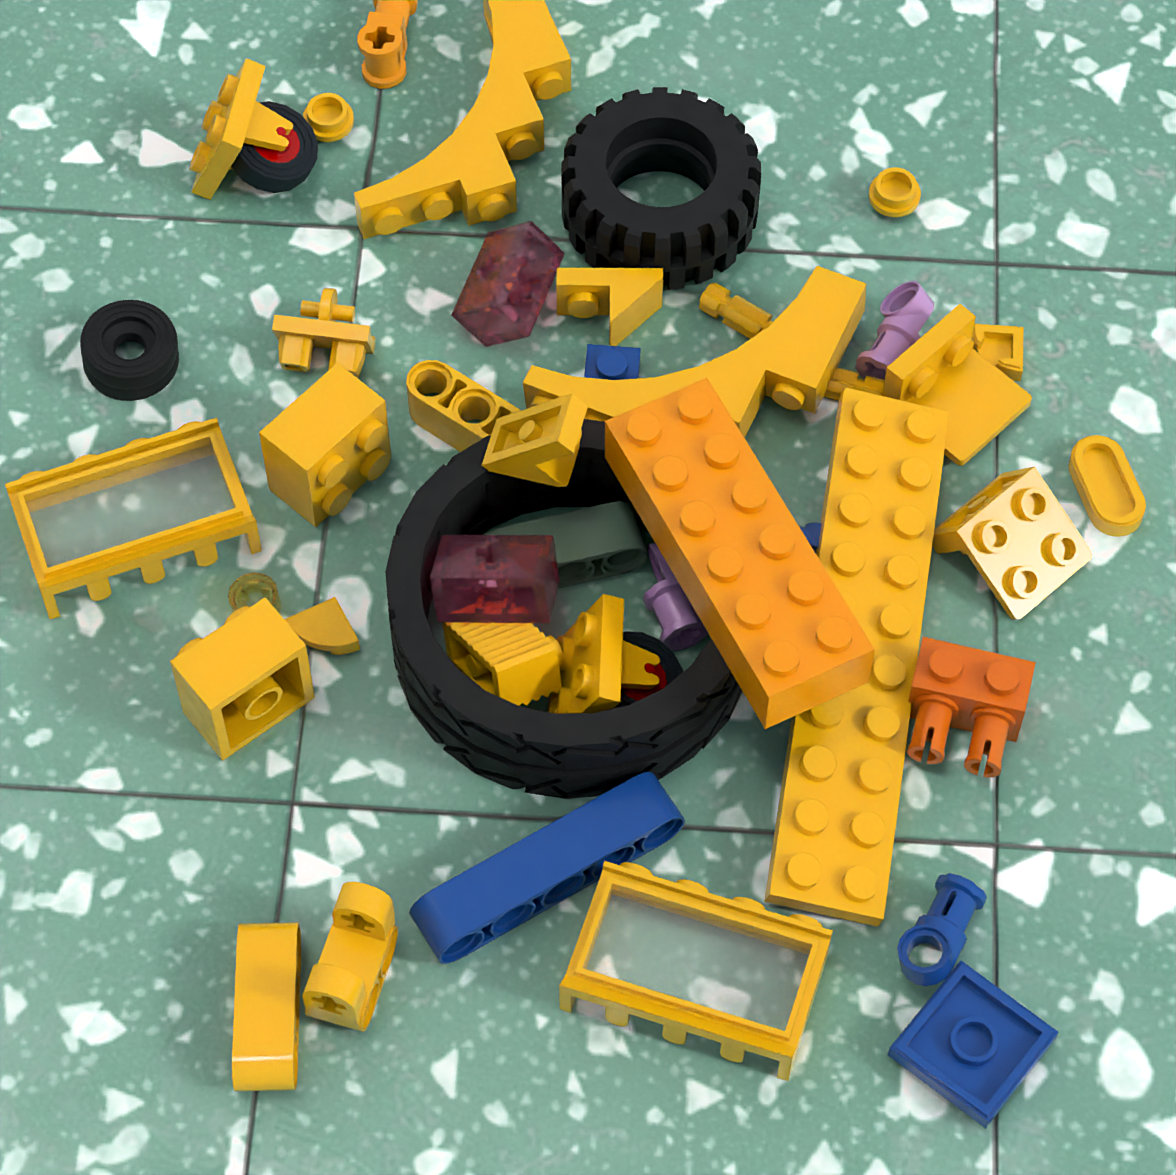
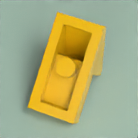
M557 268V315H572L577 318L609 315V346H617L662 307L663 268Z
M571 393L497 418L481 466L490 472L555 487H566L569 483L580 447L581 427L588 405Z

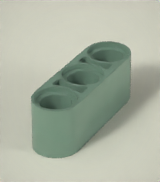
M622 501L605 503L504 526L487 533L479 543L494 596L498 598L504 597L505 599L525 597L624 574L641 567L649 556L633 505Z

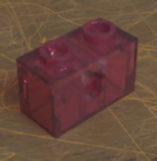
M532 221L488 232L451 316L485 347L529 337L565 253Z
M442 535L430 576L437 621L550 623L560 581L554 536Z

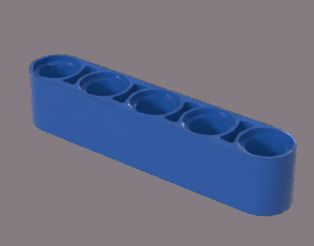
M641 773L430 890L412 905L409 914L441 964L455 962L599 881L604 861L617 865L623 862H632L661 846L682 829L685 819L654 773Z

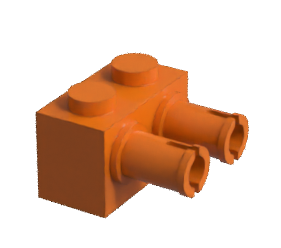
M923 637L908 702L912 703L910 718L916 720L907 754L915 761L921 762L925 742L928 741L931 743L926 764L942 763L945 757L944 750L949 728L961 729L972 732L968 754L964 761V768L968 772L978 775L979 766L984 754L987 755V761L983 777L999 776L1002 770L1001 763L1006 740L1017 742L1026 711L1036 662Z

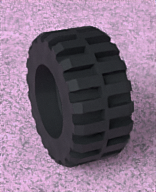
M653 87L652 93L640 94L639 89L622 94V100L618 102L611 98L597 106L596 116L589 113L577 124L576 133L568 138L564 148V160L561 162L562 219L564 228L569 231V241L574 249L580 254L585 253V262L593 268H663V285H668V290L683 289L685 282L694 280L696 285L713 278L714 269L717 268L720 272L728 269L736 262L737 254L744 252L752 240V230L756 228L758 218L761 161L757 158L758 148L753 137L748 133L745 134V125L732 113L725 116V107L710 98L703 102L698 100L697 93L682 89L681 94L668 93V87ZM652 171H665L691 179L704 192L695 199L681 205L654 207L631 200L622 194L617 187L635 175Z

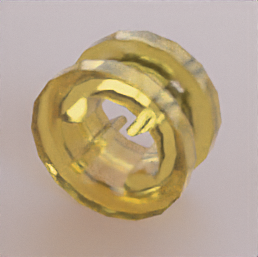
M252 572L242 575L230 586L228 599L232 613L241 607L248 606L246 601H250V593L259 592L262 598L266 597L280 614L282 605L276 583L271 577L263 573Z

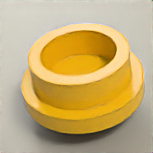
M334 93L316 95L309 101L303 112L304 119L312 127L316 139L321 142H334L344 138L350 133L354 125L352 108L341 96Z
M892 167L883 170L873 179L869 187L868 197L871 206L877 212L884 216L897 218L909 215L918 207L921 190L915 177L909 171L903 168Z

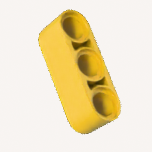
M438 360L418 362L407 374L406 386L411 419L418 426L460 452L486 436L491 435L497 418L521 411L446 363ZM428 393H438V394H439V395H436V396H433V397L424 396L425 394H428ZM478 419L482 420L483 422L472 424L468 423L467 421Z
M299 922L239 923L232 1043V1081L234 1091L296 1090L301 983V930Z

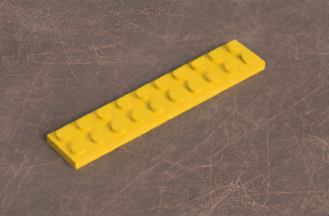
M844 387L839 397L821 516L822 524L819 547L816 549V555L875 651L868 683L791 718L764 902L877 927L884 920L912 703L908 702L918 659L949 411Z

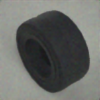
M139 300L112 302L94 312L83 327L80 348L84 372L95 389L105 396L122 401L145 399L163 390L175 376L179 364L177 333L170 318L158 307ZM125 342H137L145 348L142 355L135 359H123L115 353L117 347Z

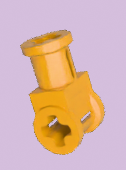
M373 0L375 12L369 11L366 25L360 29L357 35L358 48L365 56L362 63V76L370 86L386 89L397 86L404 80L407 74L406 61L404 60L408 47L406 29L409 17L416 12L418 0Z

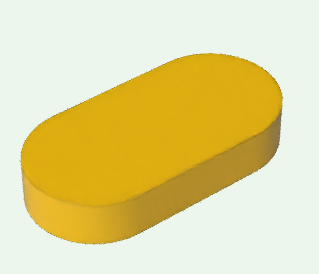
M1091 435L1079 440L1072 449L1068 469L1091 523L1100 532L1110 536L1119 537L1133 533L1142 522L1146 501L1123 449L1114 440L1101 435Z

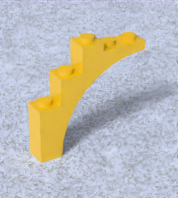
M483 0L484 18L492 40L493 49L488 75L474 106L453 134L427 157L388 180L354 192L357 224L363 239L377 235H389L401 228L427 220H439L461 210L468 226L484 221H496L507 214L517 212L516 179L508 161L522 160L534 153L544 151V118L536 101L552 99L559 94L571 91V58L544 0Z
M816 266L797 298L760 333L737 349L698 367L658 377L623 380L570 376L531 365L522 382L526 408L573 393L588 405L584 419L605 422L615 416L708 378L744 438L765 396L771 397L777 404L786 409H803L815 414L825 395L829 381L832 379L834 371L838 367L865 311L867 284Z

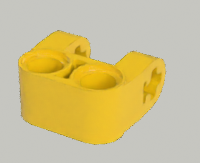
M346 882L342 884L333 909V923L319 962L312 967L302 997L306 1016L365 1032L373 1016L394 955L398 927L395 926L393 901L388 894L365 883Z

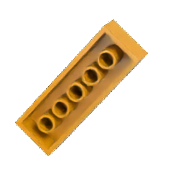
M708 378L605 421V459L764 729L869 682L875 651L874 647Z

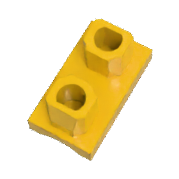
M333 288L323 289L320 302L305 300L301 302L300 315L318 318V320L274 314L272 331L279 341V364L285 370L310 371L313 347L331 349L328 370L336 363H339L355 377L359 378L366 353L374 354L376 338L371 336L370 326L335 322L336 320L354 322L355 306L337 304V290Z

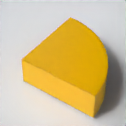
M974 324L972 340L974 341L973 349L975 351L977 349L980 355L1010 379L1021 381L1023 373L1024 327Z
M336 597L284 619L306 646L331 651L333 655L349 654L360 650L359 640Z

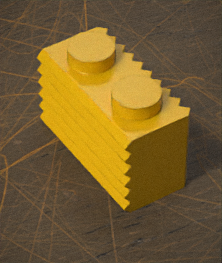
M504 597L445 619L442 622L447 656L457 669L485 691L518 706L521 703L528 706L531 699L538 702L541 695L548 698L551 691L558 693L561 689L560 668L564 665V656L559 643L552 635L545 637L543 631L539 632L538 627H534L529 615L525 611L517 612L515 607L512 608L510 602L506 603Z

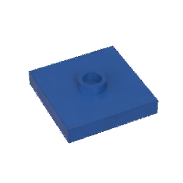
M960 960L890 1046L888 1056L986 1129L1050 1048L1059 1032Z

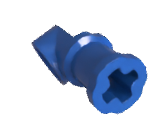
M952 873L939 875L935 883L937 894L927 915L920 916L915 926L907 930L899 939L897 950L901 971L909 981L916 985H936L947 978L965 946L967 938L964 932L974 911L982 909L986 902L987 896L985 892L976 886L974 882ZM920 944H931L943 952L940 960L930 967H919L909 960L910 952Z

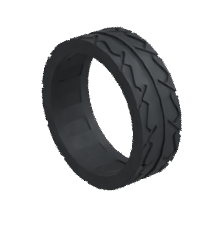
M584 419L580 447L569 483L566 487H555L498 474L482 467L481 465L491 435L486 436L453 456L448 464H443L413 496L397 525L385 571L395 669L400 674L397 676L410 710L436 743H444L446 745L443 748L445 752L479 776L511 789L525 787V793L563 799L600 796L632 777L645 772L654 773L658 780L665 777L694 758L701 748L704 749L730 720L743 692L713 640L710 639L692 665L662 690L630 705L601 712L554 714L518 706L485 691L457 669L436 642L428 623L430 603L442 576L460 553L488 530L520 515L555 507H592L617 501L628 502L633 505L605 459V422ZM634 508L637 520L643 523V521L641 520L640 516Z

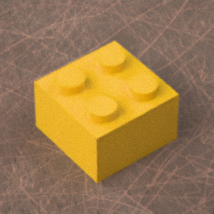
M336 363L259 432L269 490L315 528L329 515L335 516L340 513L349 503L352 494L367 480L373 481L386 470L391 459L386 401L339 363Z
M266 597L251 607L244 606L237 609L226 619L223 626L205 638H196L189 641L180 649L177 656L170 660L184 715L222 761L315 698L306 645Z

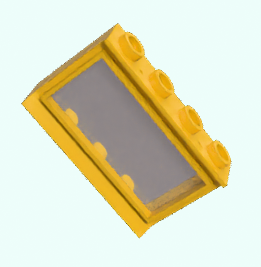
M217 417L203 422H189L177 430L159 436L138 438L130 441L123 447L98 455H83L72 463L47 471L29 472L18 480L5 483L49 619L60 617L54 598L55 594L86 585L90 599L100 601L106 599L112 593L108 577L139 568L145 583H156L165 577L162 560L189 551H193L199 566H209L218 560L215 543L244 534L251 555L262 551L256 519L251 512Z
M604 861L600 879L566 974L559 984L560 1010L571 1013L576 998L605 1006V1019L617 1026H627L631 1015L662 1024L663 1038L675 1044H685L688 1033L720 1042V1055L732 1062H742L746 1051L779 1061L777 1078L788 1081L829 953L833 930L823 928L820 922L806 915L792 914L787 917L768 911L761 903L750 898L734 897L728 899L709 893L706 887L691 880L680 879L673 882L653 876L647 868L639 864L623 862L617 865Z

